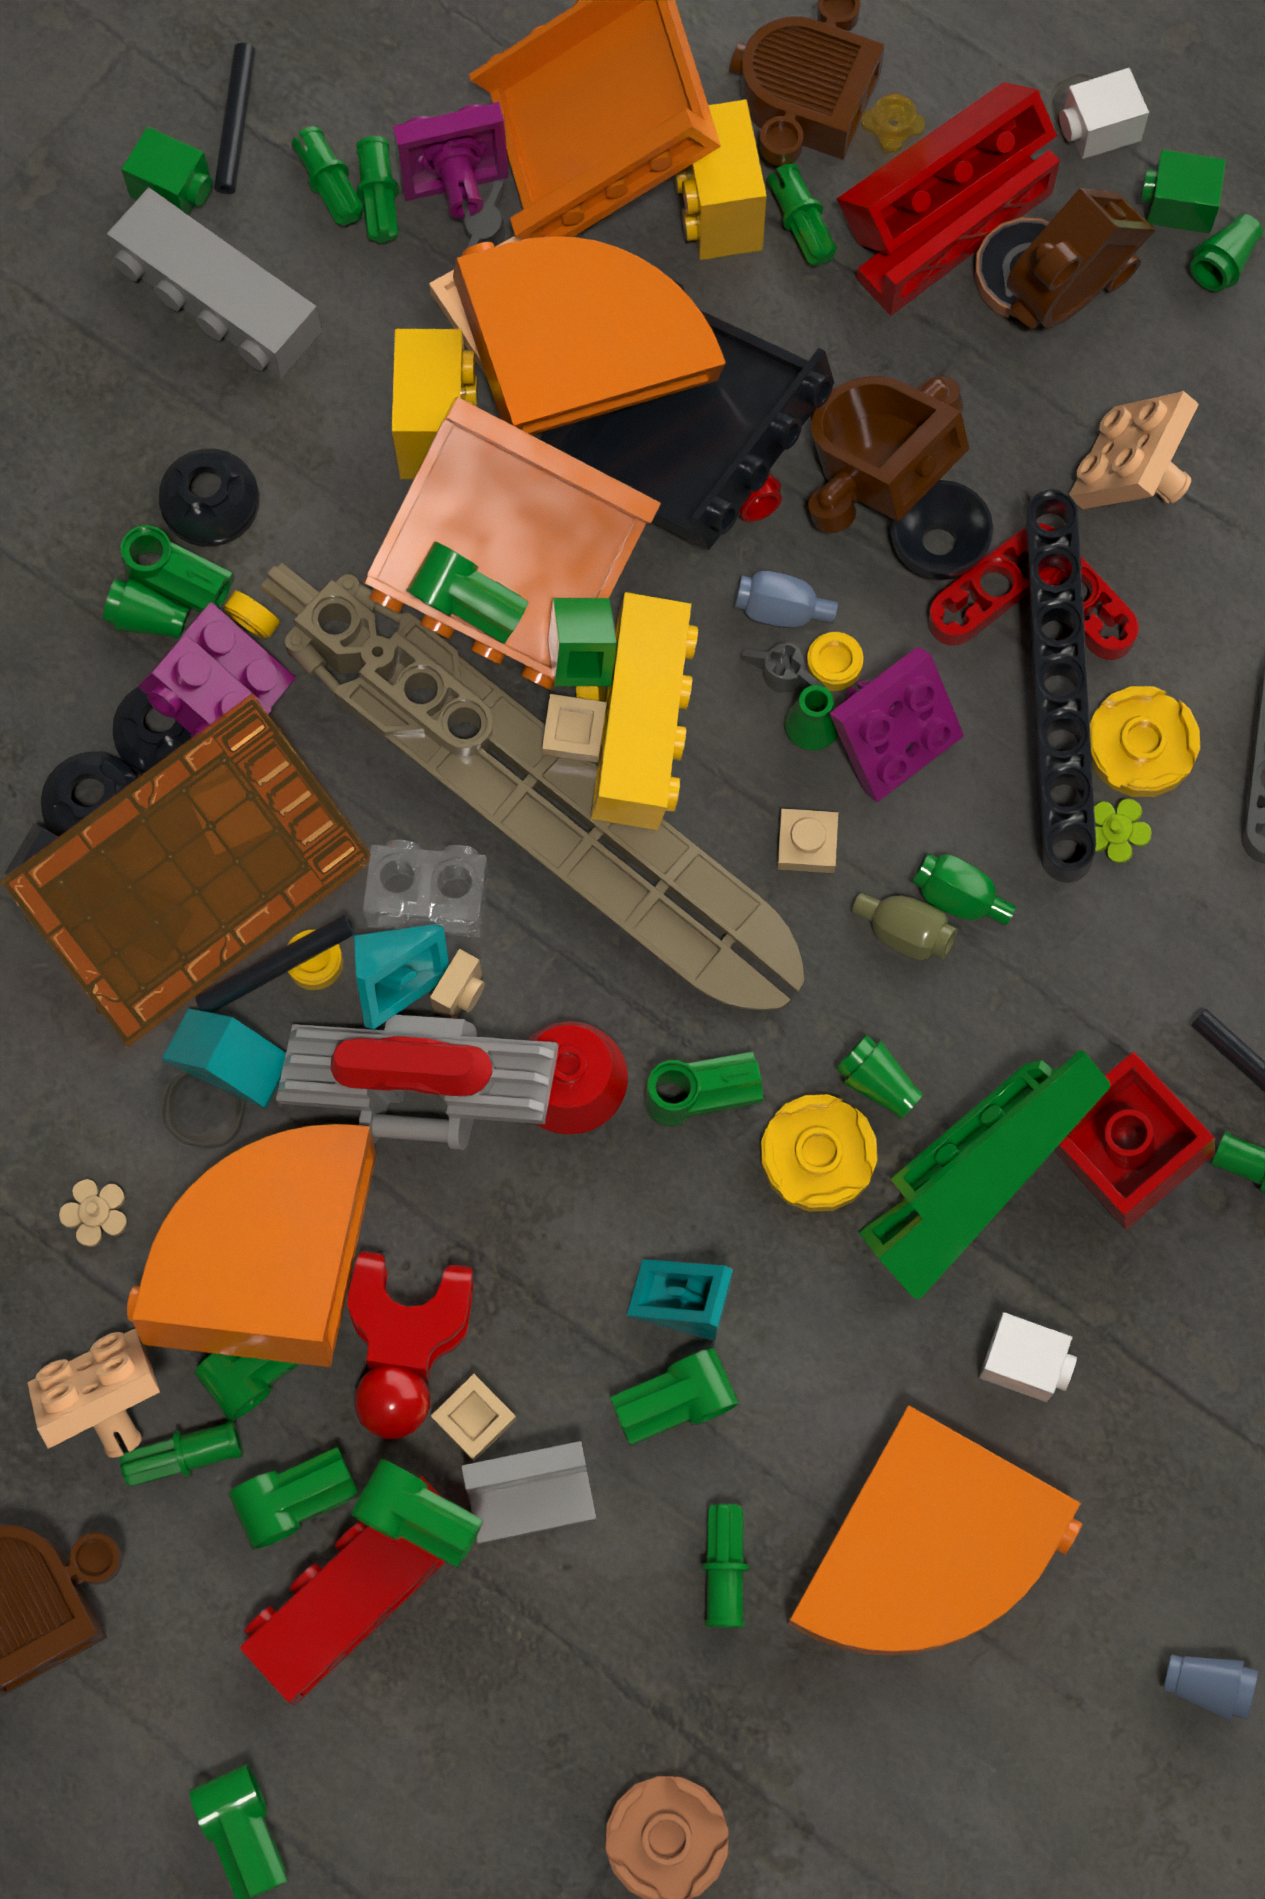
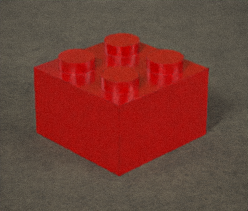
M1134 1051L1105 1075L1110 1082L1109 1090L1053 1151L1125 1230L1215 1154V1137Z

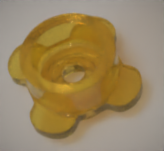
M891 93L878 100L874 109L866 110L862 116L863 128L867 131H873L881 140L882 149L888 152L899 151L902 147V142L912 135H921L926 126L925 118L920 114H916L914 103L908 97L899 93ZM895 120L898 121L899 124L896 126H892L889 124V121Z

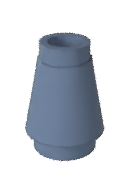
M1171 1655L1164 1691L1176 1694L1175 1696L1230 1722L1233 1716L1248 1720L1259 1671L1244 1667L1245 1661Z

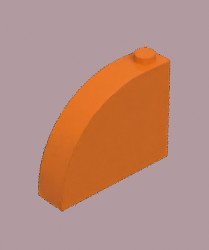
M548 236L528 238L494 247L492 242H483L465 249L462 252V256L456 258L453 279L500 418L530 435L715 382L718 380L726 364L711 327L692 299L657 267L621 248L578 237Z
M330 1124L308 1126L280 1132L242 1147L223 1158L200 1176L174 1204L163 1221L152 1243L140 1286L134 1285L130 1291L127 1317L130 1322H133L142 1344L331 1367L377 1157L370 1127Z
M908 1405L787 1625L819 1642L843 1650L871 1655L917 1654L957 1643L987 1627L1023 1598L1039 1579L1055 1551L1063 1555L1067 1554L1082 1526L1080 1521L1073 1518L1081 1503Z

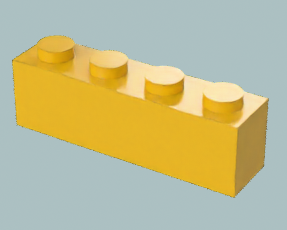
M628 592L624 593L616 618L615 636L617 645L611 686L607 687L606 712L590 819L658 830L665 811L674 812L676 809L680 778L671 777L673 760H681L686 738V727L677 726L679 709H687L692 687V676L683 675L685 659H693L698 637V626L689 625L691 603Z

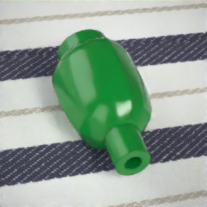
M927 853L911 882L921 888L922 896L928 903L948 914L965 920H977L987 916L1006 926L1016 909L1015 905L996 896L995 885L985 873L954 855L944 854L937 858Z

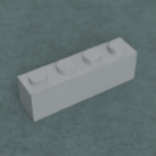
M149 187L107 233L114 255L112 261L122 274L133 281H137L139 278L144 280L154 288L155 294L165 305L175 311H179L180 308L186 310L195 317L197 324L207 335L217 341H220L222 338L228 340L237 347L240 356L250 366L259 371L267 368L279 378H282L322 333L316 305Z

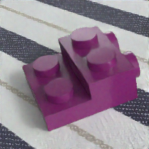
M210 602L146 675L138 687L147 694L148 701L155 710L166 717L174 718L191 733V738L195 742L250 700L255 701L267 717L272 711L270 708L296 677Z

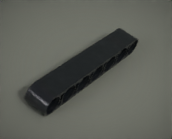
M1049 489L1035 495L1028 505L1025 525L1026 569L1041 859L1043 867L1050 877L1060 882L1069 883L1080 880L1091 868L1096 850L1078 510L1075 501L1069 494L1061 490ZM1051 513L1062 517L1066 525L1057 531H1047L1041 528L1036 520L1044 514ZM1057 567L1064 570L1069 579L1061 585L1054 586L1043 582L1039 574L1046 568ZM1061 621L1068 625L1072 634L1064 640H1052L1043 633L1042 627L1048 622ZM1062 675L1073 682L1075 689L1067 695H1054L1045 687V681L1051 676ZM1067 730L1077 738L1078 745L1072 750L1059 751L1049 744L1047 737L1054 731ZM1070 785L1080 793L1081 801L1075 806L1062 807L1052 800L1050 792L1056 786ZM1071 840L1081 846L1084 851V857L1075 863H1064L1054 855L1053 847L1060 841Z

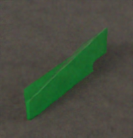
M1083 1050L1076 1051L1075 1055L1059 1068L1052 1069L1043 1060L1024 1064L890 1179L905 1199L866 1226L859 1234L877 1258L913 1298L919 1299L923 1297L1109 1090V1080Z

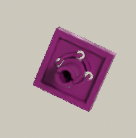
M499 102L488 105L471 104L457 112L435 117L418 116L404 124L392 126L400 183L405 202L446 192L449 203L448 209L451 216L465 218L462 197L466 198L469 214L473 216L479 213L484 206L477 185L509 178L505 124Z
M919 646L871 682L866 680L858 681L856 684L860 689L859 691L851 686L845 695L844 702L829 713L864 793L876 802H879L964 737L932 655ZM913 742L912 747H910V748L906 751V748H908L909 745H910V743Z

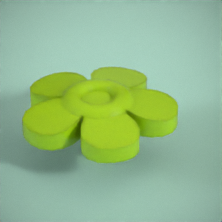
M1122 800L1118 805L1117 814L1113 806L1108 802H1100L1094 806L1095 824L1100 826L1095 827V852H1101L1108 847V856L1112 862L1125 863L1132 858L1133 854L1129 842L1137 847H1144L1150 842L1152 830L1147 823L1137 822L1142 816V808L1135 800Z

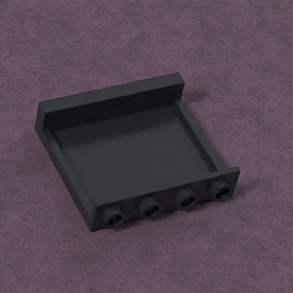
M674 281L685 292L683 285ZM701 311L717 339L726 363L717 381L545 431L539 440L660 502L661 504L652 520L653 523L710 550L720 535L726 534L733 527L738 511L750 495L763 487L768 479L771 467L783 451L790 449L796 443L802 426L813 411L826 403L835 382L825 350L818 348L813 356L807 360Z

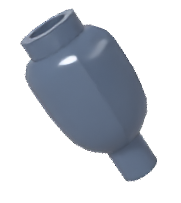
M759 571L753 574L752 577L741 575L734 598V608L744 610L750 620L783 628H797L805 625L811 619L833 624L838 607V602L816 597L813 588L805 581L772 571Z

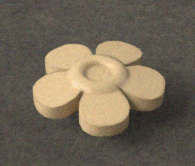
M86 1179L75 1184L72 1190L73 1196L80 1205L77 1203L64 1204L60 1208L59 1216L61 1223L66 1228L73 1229L79 1227L76 1232V1238L79 1243L87 1247H94L100 1244L103 1236L101 1227L110 1236L115 1237L123 1233L127 1226V1218L122 1212L116 1210L125 1202V1195L121 1188L115 1184H108L99 1193L98 1186L92 1180Z

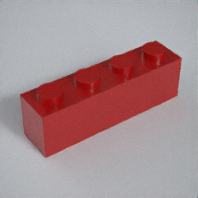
M1003 82L836 199L857 244L891 254L1057 137V134L1038 89Z
M421 1475L419 1479H421L429 1485L428 1490L440 1496V1494ZM359 1521L336 1542L335 1547L340 1552L323 1569L317 1563L313 1564L292 1583L289 1589L294 1596L277 1612L269 1606L248 1624L243 1632L249 1638L239 1648L285 1700L296 1706L446 1562L401 1537L399 1541H396Z

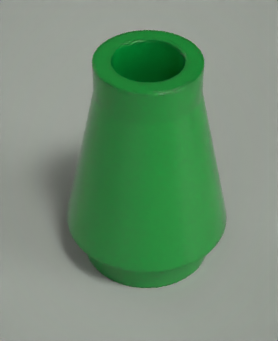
M1240 214L1232 223L1195 248L1190 270L1195 280L1201 286L1210 291L1219 292L1226 287L1234 286L1238 282L1256 243L1263 236V228L1259 221L1251 215Z
M131 577L128 582L115 578L105 603L102 621L114 624V631L168 636L178 639L184 631L190 608L178 605Z
M811 685L805 688L786 715V733L790 740L802 749L815 751L827 748L839 736L829 714L836 707L833 703V696L827 688L821 685Z
M865 1035L836 1067V1070L845 1078L842 1082L844 1085L891 1111L900 1120L923 1096V1093L912 1083L882 1040L875 1043L868 1035Z

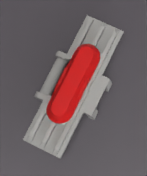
M394 1015L386 1021L384 1030L292 1024L276 1101L279 1104L361 1110L359 1125L370 1127L374 1143L378 1142L379 1138L448 1143L450 1149L464 1150L469 1142L474 1119L545 1124L559 1045L556 1042L477 1037L475 1026L465 1021V1019ZM405 1091L439 1095L448 1105L446 1114L450 1118L436 1119L386 1115L390 1103L403 1102Z

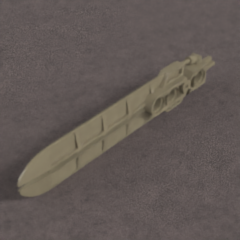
M283 563L278 567L274 566L267 573L268 578L261 584V589L296 616L294 628L285 637L286 651L291 658L295 659L311 677L317 675L335 695L336 701L382 740L391 742L687 983L707 997L725 1005L741 1009L759 1011L778 1010L792 1001L731 949L736 945L799 993L805 980L803 962L797 943L789 927L764 899L664 819H662L658 830L590 819L597 766L590 761L542 755L545 724L458 655V650L438 634L420 625L421 621L410 613H397L369 599L372 589L360 583L351 574L341 576L336 582L331 579L318 592ZM376 611L399 624L398 632L396 631L389 639L376 635L374 614ZM335 619L349 624V628L346 631L337 635L328 634L322 630L324 624ZM328 664L339 674L359 673V678L340 685L325 666ZM426 688L436 696L429 703L416 704L410 701L407 695L414 689ZM465 722L476 726L479 732L472 738L459 739L453 736L450 730L456 724ZM490 749H492L504 760H506L509 764H511L526 778L522 781L519 777H517L514 773H512L509 769H507L504 765H502L499 761L492 757L489 754ZM536 785L591 829L589 834L533 790ZM603 838L655 880L657 885L655 887L599 843V841ZM670 892L721 933L724 938L722 940L717 938L666 897L665 894Z

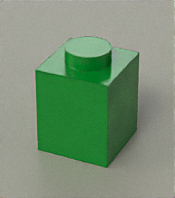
M148 126L121 168L129 197L138 200L149 187L188 216L195 206L200 207L206 201L212 186V178L210 177L203 151Z
M1161 149L1156 170L1146 169L1142 184L1140 202L1149 203L1148 223L1150 225L1210 234L1220 207L1226 159Z
M553 598L548 644L554 686H611L617 642L609 598Z

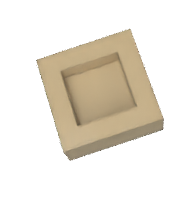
M550 694L542 755L598 763L607 702Z
M781 809L777 870L834 873L836 866L838 812Z
M461 949L458 950L430 996L433 1013L442 1018L457 1019L461 1010L469 1013L474 1008L485 987V982L480 980L482 971L479 959Z
M475 1374L431 1415L432 1420L473 1462L517 1420L516 1416Z

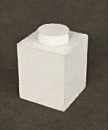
M1130 68L1069 86L1064 110L1060 111V125L1068 142H1075L1081 159L1142 140L1149 111Z
M1003 1312L994 1330L979 1378L1047 1402L1054 1394L1056 1388L1066 1391L1077 1360L1076 1356L1067 1354L1072 1337Z

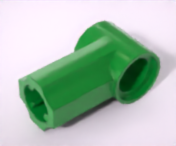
M150 525L137 526L123 537L121 556L128 580L131 577L152 590L198 613L210 602L221 610L234 581L232 572L170 542L166 533L158 527ZM145 553H155L161 556L157 563L150 566L139 565L135 562L140 555Z
M434 541L406 591L449 617L451 614H454L502 644H505L521 620L529 602L499 582H495L478 572L479 567L443 544Z
M753 1052L692 1063H684L679 1060L662 1062L651 1071L644 1095V1107L647 1114L656 1123L664 1126H677L686 1122L690 1117L762 1104L764 1098L758 1061H756ZM666 1083H674L685 1091L687 1098L680 1103L670 1104L658 1096L656 1089Z
M715 1348L690 1355L668 1367L667 1373L610 1397L615 1414L630 1447L688 1422L693 1426L725 1414L740 1404Z
M212 1353L198 1365L194 1374L226 1418L232 1421L244 1416L263 1402L272 1392V1385L296 1369L300 1364Z
M338 1447L280 1474L278 1471H271L254 1477L233 1488L228 1493L252 1550L277 1543L302 1528L301 1523L327 1513L359 1497L354 1481Z
M381 1459L350 1514L376 1531L396 1541H399L401 1537L458 1569L473 1546L484 1523L483 1520L455 1503L447 1501L429 1491V1485L413 1474L391 1462Z
M248 1764L189 1789V1797L196 1818L206 1839L209 1842L213 1841L235 1899H251L289 1881L278 1849L265 1821V1818L268 1817V1812L262 1793Z

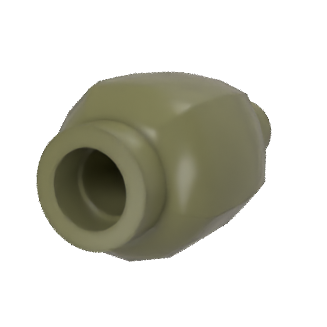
M861 892L852 909L853 914L872 922L874 933L881 942L902 954L918 960L929 959L933 956L944 960L951 951L958 932V928L948 924V918L941 909L921 900L903 895L891 896L880 901Z

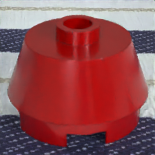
M567 1021L548 1025L527 1039L529 1041L556 1042L559 1045L545 1124L536 1125L558 1134H581L598 1128L616 1113L626 1094L628 1071L620 1048L605 1032L586 1023Z

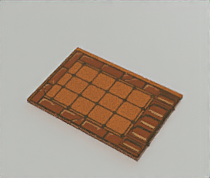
M250 693L2 878L0 883L23 911L25 920L33 924L95 1004L97 1013L105 1017L125 1045L130 1047L375 858L352 829L350 821L344 818L284 737L282 729L276 726L253 693Z

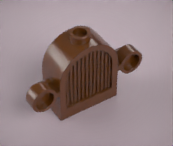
M818 0L817 20L795 16L776 19L758 29L747 44L743 42L737 44L731 59L729 73L741 77V100H747L750 119L761 129L760 152L768 162L774 165L791 164L799 158L802 146L844 160L880 77L885 44L849 32L858 23L860 0Z
M1079 188L1024 251L1012 268L1006 284L1007 288L1017 298L1010 307L1012 312L1021 322L1033 329L1039 323L1046 328L1056 327L1064 323L1089 304L1104 287L1109 292L1115 291L1132 277L1141 264V260L1135 253L1153 234L1155 229L1119 192Z
M868 376L848 381L832 390L826 403L816 408L811 414L812 435L823 473L828 480L825 486L820 487L811 495L808 502L810 514L817 529L826 533H835L848 528L856 518L854 501H860L899 522L970 449L961 413L963 409L959 385L955 380L943 376L934 377L926 380L916 389L894 378Z
M0 1525V1698L107 1638L81 1584L85 1582L94 1585L105 1584L119 1573L123 1557L119 1545L113 1539L102 1533H89L80 1537L71 1549L70 1562H68L62 1551L41 1535L24 1527Z

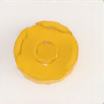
M1131 686L1112 693L1095 711L1090 722L1092 768L1095 774L1111 789L1131 797H1156L1174 790L1189 776L1200 751L1198 724L1191 710L1181 700L1177 702L1173 697L1166 695L1167 691L1154 686Z
M805 1095L784 1104L769 1122L761 1141V1167L771 1189L786 1203L809 1212L834 1211L852 1203L868 1187L877 1163L876 1136L867 1118L858 1109H854L849 1104L842 1102V1099L831 1095Z

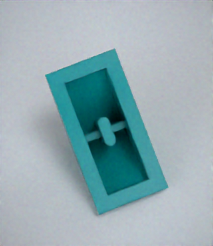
M432 924L354 936L356 979L364 1026L374 1030L438 985L449 966L444 927Z
M188 1008L162 1057V1061L266 1110L279 1086L286 1052L233 1017Z
M642 1259L627 1316L635 1320L716 1341L731 1286L733 1269L724 1265Z

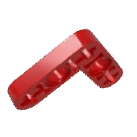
M1038 523L1041 528L1047 531H1057L1049 525ZM1025 528L1021 529L980 561L975 568L962 575L937 595L932 602L928 617L929 630L935 639L950 646L961 645L971 640L1028 595L1026 564L1023 574L1017 566L1026 558ZM1081 556L1082 582L1090 591V597L1083 602L1084 617L1090 615L1099 602L1103 604L1098 617L1093 612L1088 621L1084 620L1085 646L1099 658L1106 660L1119 659L1127 655L1133 648L1139 630L1138 619L1133 611ZM1057 567L1046 568L1039 574L1043 582L1054 586L1061 585L1069 579L1066 572ZM997 572L1009 579L1012 589L1003 596L995 597L983 590L980 580L989 573ZM969 595H971L975 604L965 612L963 626H960L955 621L948 625L943 623L945 609L947 608L952 613L958 612L967 605ZM1103 622L1110 628L1117 624L1123 627L1120 640L1115 636H1110L1107 639L1101 637L1104 626Z

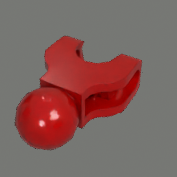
M362 1251L358 1255L354 1267L347 1307L357 1335L368 1346L366 1362L369 1372L361 1379L355 1392L354 1410L360 1424L371 1434L384 1439L403 1438L415 1432L427 1417L430 1409V1391L426 1383H429L432 1366L440 1357L456 1349L467 1336L474 1291L473 1272L469 1266L449 1265L444 1270L443 1278L435 1297L421 1306L406 1307L392 1301L387 1294L388 1272L384 1256L380 1253Z

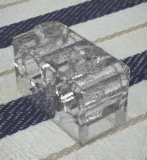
M390 840L386 846L371 845L363 906L367 926L397 930L436 924L444 927L445 935L481 938L489 878L486 855H478L475 849L462 845L445 846L443 851L421 849L419 844L407 840ZM396 874H406L414 879L411 887L400 893L390 892L384 888V885L390 877ZM454 879L464 880L471 885L468 893L460 898L446 897L441 893V889L447 882Z

